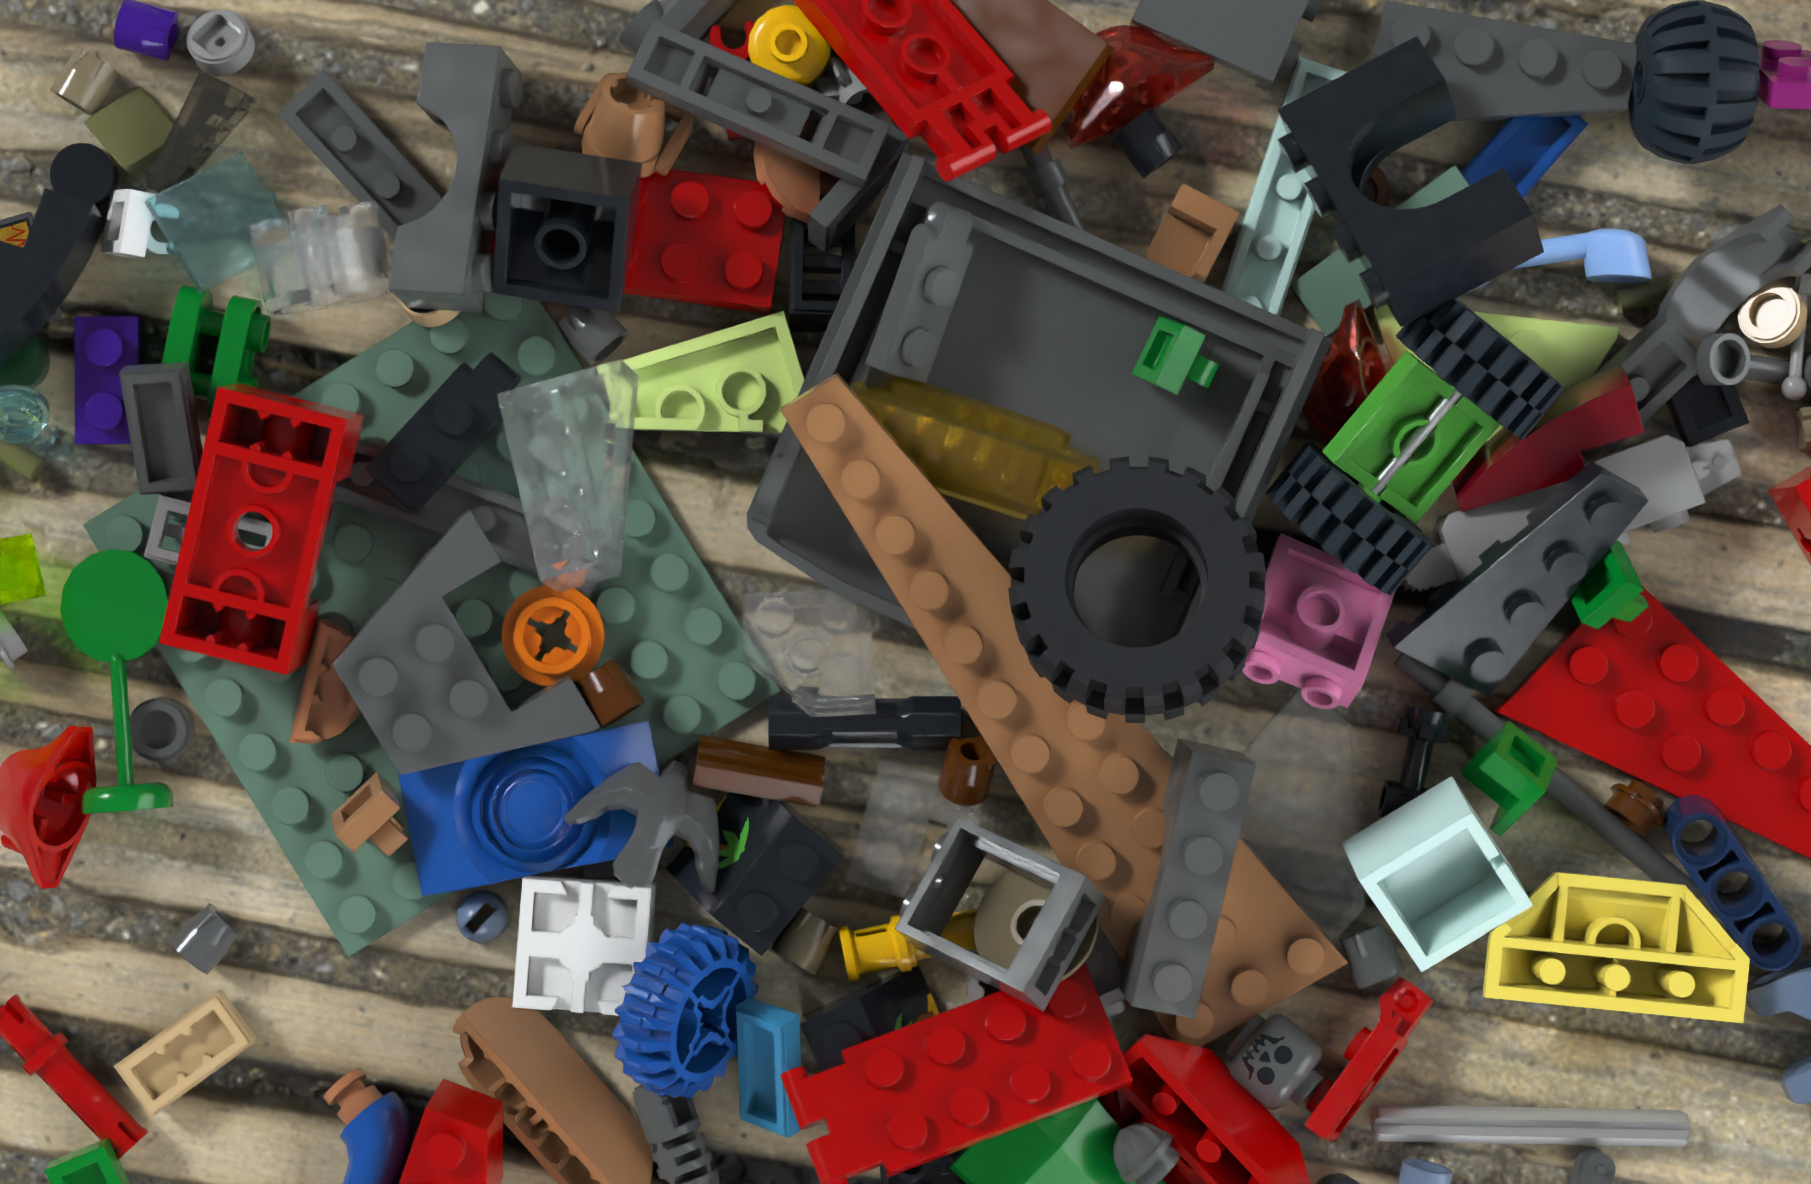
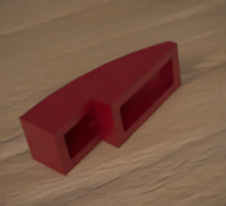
M1622 365L1580 380L1567 387L1523 440L1504 427L1488 440L1452 481L1460 511L1465 512L1569 481L1585 467L1581 451L1645 433L1632 385Z

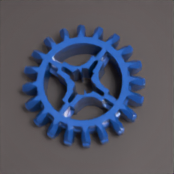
M682 922L676 930L665 929L661 934L659 943L649 942L646 946L645 959L642 962L633 963L634 975L629 984L622 986L626 991L623 1003L615 1008L614 1011L620 1016V1023L613 1030L612 1037L620 1042L616 1048L615 1058L623 1062V1073L632 1077L634 1082L645 1086L646 1090L660 1096H665L666 1094L674 1098L683 1096L691 1099L698 1090L708 1091L712 1086L714 1077H724L727 1062L731 1057L738 1058L736 1005L750 997L753 998L758 992L759 985L752 981L756 973V964L749 960V948L739 944L738 939L728 936V932L710 925L704 927L699 924L690 925Z

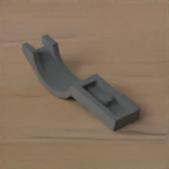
M1781 204L1718 240L1694 259L1672 284L1660 304L1658 315L1594 374L1596 375L1622 365L1632 385L1642 424L1698 373L1696 356L1699 345L1706 335L1715 334L1732 311L1747 297L1768 283L1787 276H1801L1811 267V240L1803 243L1787 226L1794 216ZM1627 438L1601 446L1611 454Z

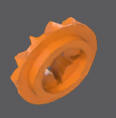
M558 584L538 586L522 594L509 608L502 626V645L510 665L526 680L547 687L568 674L573 682L588 674L598 663L606 638L600 611L591 600L576 589ZM568 611L570 615L566 620L568 624L564 634L571 639V644L578 647L577 651L557 646L550 653H545L542 660L538 659L543 650L541 645L543 644L544 637L537 632V627L530 624L531 619L538 623L544 622L551 625L558 618H563Z

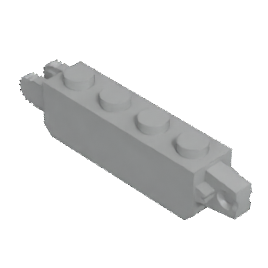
M1663 435L1652 437L1614 451L1611 454L1584 462L1586 466L1592 461L1639 487L1649 500L1616 540L1621 542L1623 546L1631 542L1627 531L1651 523L1653 532L1657 533L1691 521L1687 509L1706 503L1703 495L1742 475L1739 462L1736 459L1729 439L1685 447L1684 442L1672 436ZM1566 482L1465 512H1461L1460 508L1439 515L1431 531L1435 544L1399 586L1403 585L1405 590L1410 588L1411 591L1416 589L1418 591L1422 589L1429 590V587L1436 588L1446 584L1448 581L1453 586H1456L1482 564L1478 557L1498 539L1502 543L1511 540L1528 525L1526 516Z

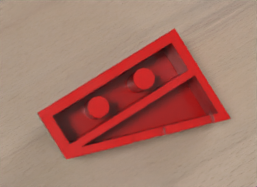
M443 1079L425 1108L399 1184H500L503 1178V1101Z

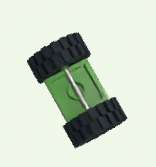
M1457 298L1402 327L1396 335L1397 339L1415 353L1419 359L1406 350L1324 450L1311 442H1307L1266 491L1273 504L1281 509L1282 513L1290 521L1296 523L1300 530L1309 538L1314 539L1322 546V549L1331 556L1336 557L1351 572L1357 573L1365 582L1371 586L1374 585L1379 591L1388 595H1392L1433 546V543L1430 542L1431 540L1421 532L1422 530L1408 520L1406 516L1417 524L1499 425L1507 428L1511 433L1523 440L1566 389L1536 362L1467 306L1462 304Z

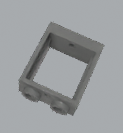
M958 816L950 831L943 834L935 844L931 856V865L918 888L913 889L903 901L900 910V920L895 930L916 949L1044 1012L1106 897L1087 876ZM984 858L1052 889L1008 970L940 937Z

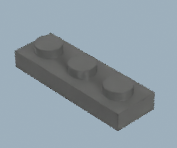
M325 70L277 113L394 240L398 226L421 218L435 208L443 199Z

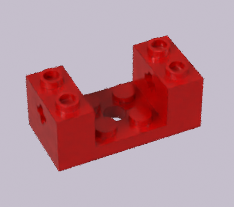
M240 383L217 387L159 639L160 644L285 675L290 674L307 663L321 603L319 600L311 599L310 593L336 482L349 478L351 475L364 414ZM248 512H258L264 515L271 523L272 538L263 549L250 548L240 539L238 525L241 518Z

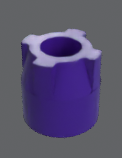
M125 0L120 7L115 23V47L168 61L180 33L177 19L178 12L136 0Z

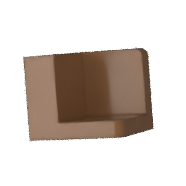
M1183 183L1147 249L1145 258L1204 283L1240 212Z

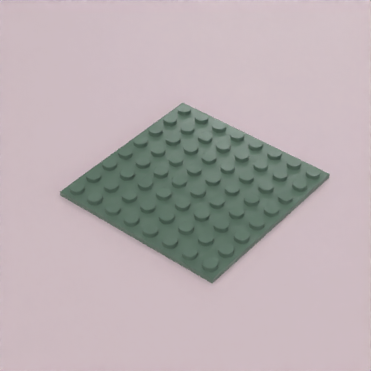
M491 290L489 293L484 294L482 313L460 311L454 319L437 327H423L413 321L292 395V397L364 414L359 439L384 448L461 364L466 362L474 369L487 354L493 352L521 376L519 384L506 397L514 406L509 414L454 474L615 535L594 594L591 595L580 591L600 611L606 637L599 661L589 673L610 660H617L622 670L631 677L645 703L605 728L599 727L594 731L650 720L658 764L660 766L699 742L700 735L709 736L769 699L770 695H775L781 691L542 301L495 294ZM138 490L84 523L83 526L99 552L107 549L134 551L144 557L159 495L191 502L193 492L140 495ZM333 498V512L325 530L310 593L311 599L319 600L321 603L307 663L290 674L285 675L160 643L157 644V647L349 957L455 891L422 896L398 771L363 714L341 735L315 744L289 743L319 618H325L346 628L354 637L383 602L389 599L411 574L414 567L429 550L431 551L441 539ZM171 511L168 523L185 527L188 515ZM248 512L245 515L246 517L269 522L264 515L258 512ZM238 529L242 542L265 547L267 536ZM164 536L162 548L180 552L182 540ZM146 558L154 563L166 579L170 594L176 565ZM501 561L448 592L443 598L509 707H514L547 686L537 685L526 680L510 665L502 645V626L505 616L517 598L528 590L542 585L564 584ZM568 611L563 618H558L551 625L544 622L538 623L531 619L530 624L537 627V632L544 637L543 644L541 645L543 650L538 659L542 660L545 653H550L557 646L577 651L578 647L571 644V639L564 634L568 624L566 620L570 615ZM577 681L574 682L575 686L577 687L578 691L580 692L581 696L585 701L584 694L578 686ZM376 772L395 788L401 808L394 816L404 825L405 829L402 832L408 837L390 857L379 849L370 838L353 853L335 836L331 814Z

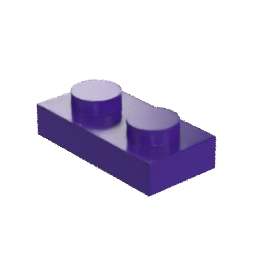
M74 316L75 444L131 445L119 372L125 366L144 365V318L139 316Z

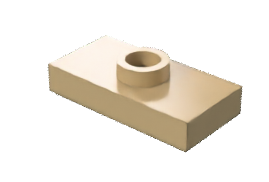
M220 989L114 1065V1068L152 1118L256 1043L258 1038L225 992Z

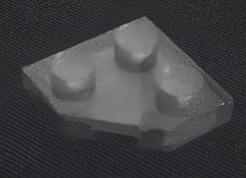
M831 590L742 594L745 661L750 667L764 678L768 676L792 696V701L811 717L876 714L871 609L845 599Z

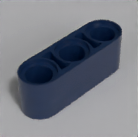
M1687 795L1677 799L1668 807L1664 816V830L1676 857L1735 942L1750 958V962L1755 967L1766 971H1778L1789 967L1799 956L1802 949V937L1787 907L1722 813L1709 799L1699 795ZM1696 820H1705L1712 823V830L1704 840L1687 842L1681 839V833L1689 823ZM1741 872L1748 875L1745 885L1736 892L1723 893L1717 890L1719 880L1726 874ZM1768 923H1776L1783 926L1780 936L1772 942L1757 943L1752 941L1755 931L1760 926Z

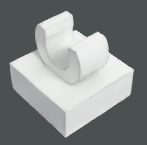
M134 189L112 190L101 253L125 258H145L146 253H171L173 245L156 241L151 235L150 228L152 222L157 218L161 220H177L178 212L166 205L154 206L156 194Z

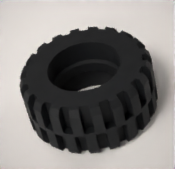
M1129 456L1109 459L1110 470L1095 474L1089 465L1072 473V485L1065 490L1054 485L1041 498L1043 508L1038 515L1028 514L1019 530L1021 538L1019 548L1012 549L1009 564L1011 587L1008 588L1011 612L1020 644L1025 648L1029 663L1039 677H1046L1053 685L1054 692L1069 704L1076 700L1086 705L1087 713L1106 719L1109 713L1125 715L1126 723H1145V716L1163 714L1166 721L1184 715V707L1197 701L1201 706H1204L1219 695V687L1227 679L1234 681L1245 667V658L1250 649L1255 648L1261 631L1266 595L1263 553L1258 551L1256 545L1257 533L1249 518H1241L1236 512V500L1223 487L1214 492L1206 486L1205 474L1189 466L1183 474L1170 471L1169 460L1149 457L1148 467H1130ZM1127 536H1150L1167 541L1185 552L1194 563L1201 584L1199 606L1191 623L1170 640L1148 647L1119 646L1093 634L1084 624L1076 608L1074 586L1082 563L1102 545Z

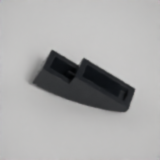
M44 189L24 247L0 241V365L11 358L45 325L68 296L90 260L106 223L94 203Z

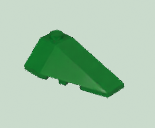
M1096 1098L966 1147L949 1166L966 1184H1136L1134 1181L1126 1183L1120 1177V1172L1114 1160L1113 1144L1121 1128ZM1161 1180V1181L1158 1182L1157 1184H1166V1183H1165L1163 1180Z

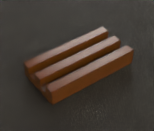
M700 735L693 785L816 807L820 806L826 757L791 750H769L768 746Z

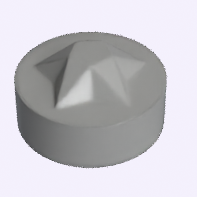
M214 10L200 16L191 25L187 33L186 44L193 60L199 69L210 75L225 76L239 71L251 60L255 50V40L246 21L238 13L230 10Z

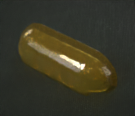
M892 376L889 387L868 388L862 381H858L850 387L896 439L902 450L929 477L932 484L941 494L1012 517L1026 519L1028 514L1038 515L1043 508L1041 498L1054 485L1059 486L1062 490L1072 485V473L1089 465L1095 474L1099 473V464L1095 456L1084 458L1068 445L1071 437L1069 432L1044 421L903 377Z

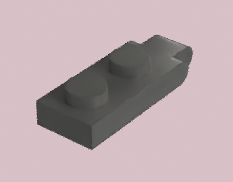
M936 202L930 207L924 224H918L913 228L865 364L884 372L923 383L927 382L973 252V245L968 239L973 225V217L969 211L943 202Z

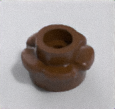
M1632 780L1628 786L1618 783L1611 787L1614 794L1604 807L1640 837L1645 838L1655 825L1658 827L1664 825L1665 819L1659 811L1664 802L1648 786L1640 781Z

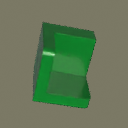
M1509 720L1465 764L1462 775L1499 804L1490 825V830L1499 837L1502 836L1546 792L1558 759Z

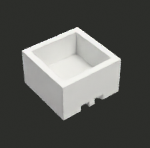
M539 873L522 878L512 1007L539 1010L561 1009L577 1013H584V1011L599 1012L603 1015L619 1016L614 1011L624 1000L626 991L622 986L630 983L634 975L633 963L642 962L645 959L646 946L649 942H653L657 882L653 881L652 884L646 885L644 888L633 887L630 889L620 884V880L616 878H583V876L553 873Z

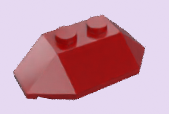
M1145 1034L1122 1051L1133 1081L1131 1085L1105 1095L1106 1111L1121 1129L1132 1124L1146 1122L1158 1127L1162 1131H1167L1172 1136L1170 1145L1180 1154V1158L1171 1171L1162 1179L1166 1184H1311L1299 1143L1256 1098L1232 1077L1229 1068L1211 1049Z

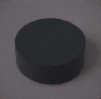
M75 143L63 148L54 158L50 168V181L55 192L92 202L96 207H100L110 200L112 190L117 189L119 173L116 163L107 152L92 144Z

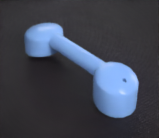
M1617 228L1597 229L1587 233L1541 239L1544 252L1513 268L1518 269L1583 259L1586 279L1589 281L1633 284L1652 280L1646 241L1637 233ZM1488 281V282H1486V283H1484V284H1482V285H1480V286L1474 288L1473 290H1475V289H1477V288H1480V287H1482V286H1484V285L1490 283V281Z

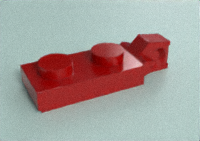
M1399 977L1378 998L1381 1015L1379 1016L1380 1021L1375 1028L1370 1030L1366 1026L1363 1027L1350 1042L1343 1055L1349 1063L1335 1082L1329 1078L1325 1079L1306 1105V1109L1312 1114L1304 1125L1324 1140L1329 1142H1336L1408 1044L1407 1038L1434 1003L1427 994L1402 977Z

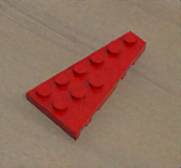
M1645 588L1640 595L1645 597L1649 607L1634 620L1628 622L1611 618L1599 630L1581 623L1579 620L1494 710V712L1521 723L1677 798L1687 795H1699L1707 798L1719 809L1726 821L1758 834L1811 860V745Z

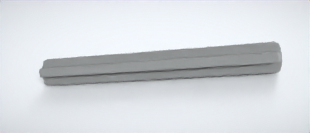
M1376 1105L1373 1107L1371 1115L1373 1137L1378 1141L1683 1147L1687 1145L1690 1134L1688 1115L1680 1110Z

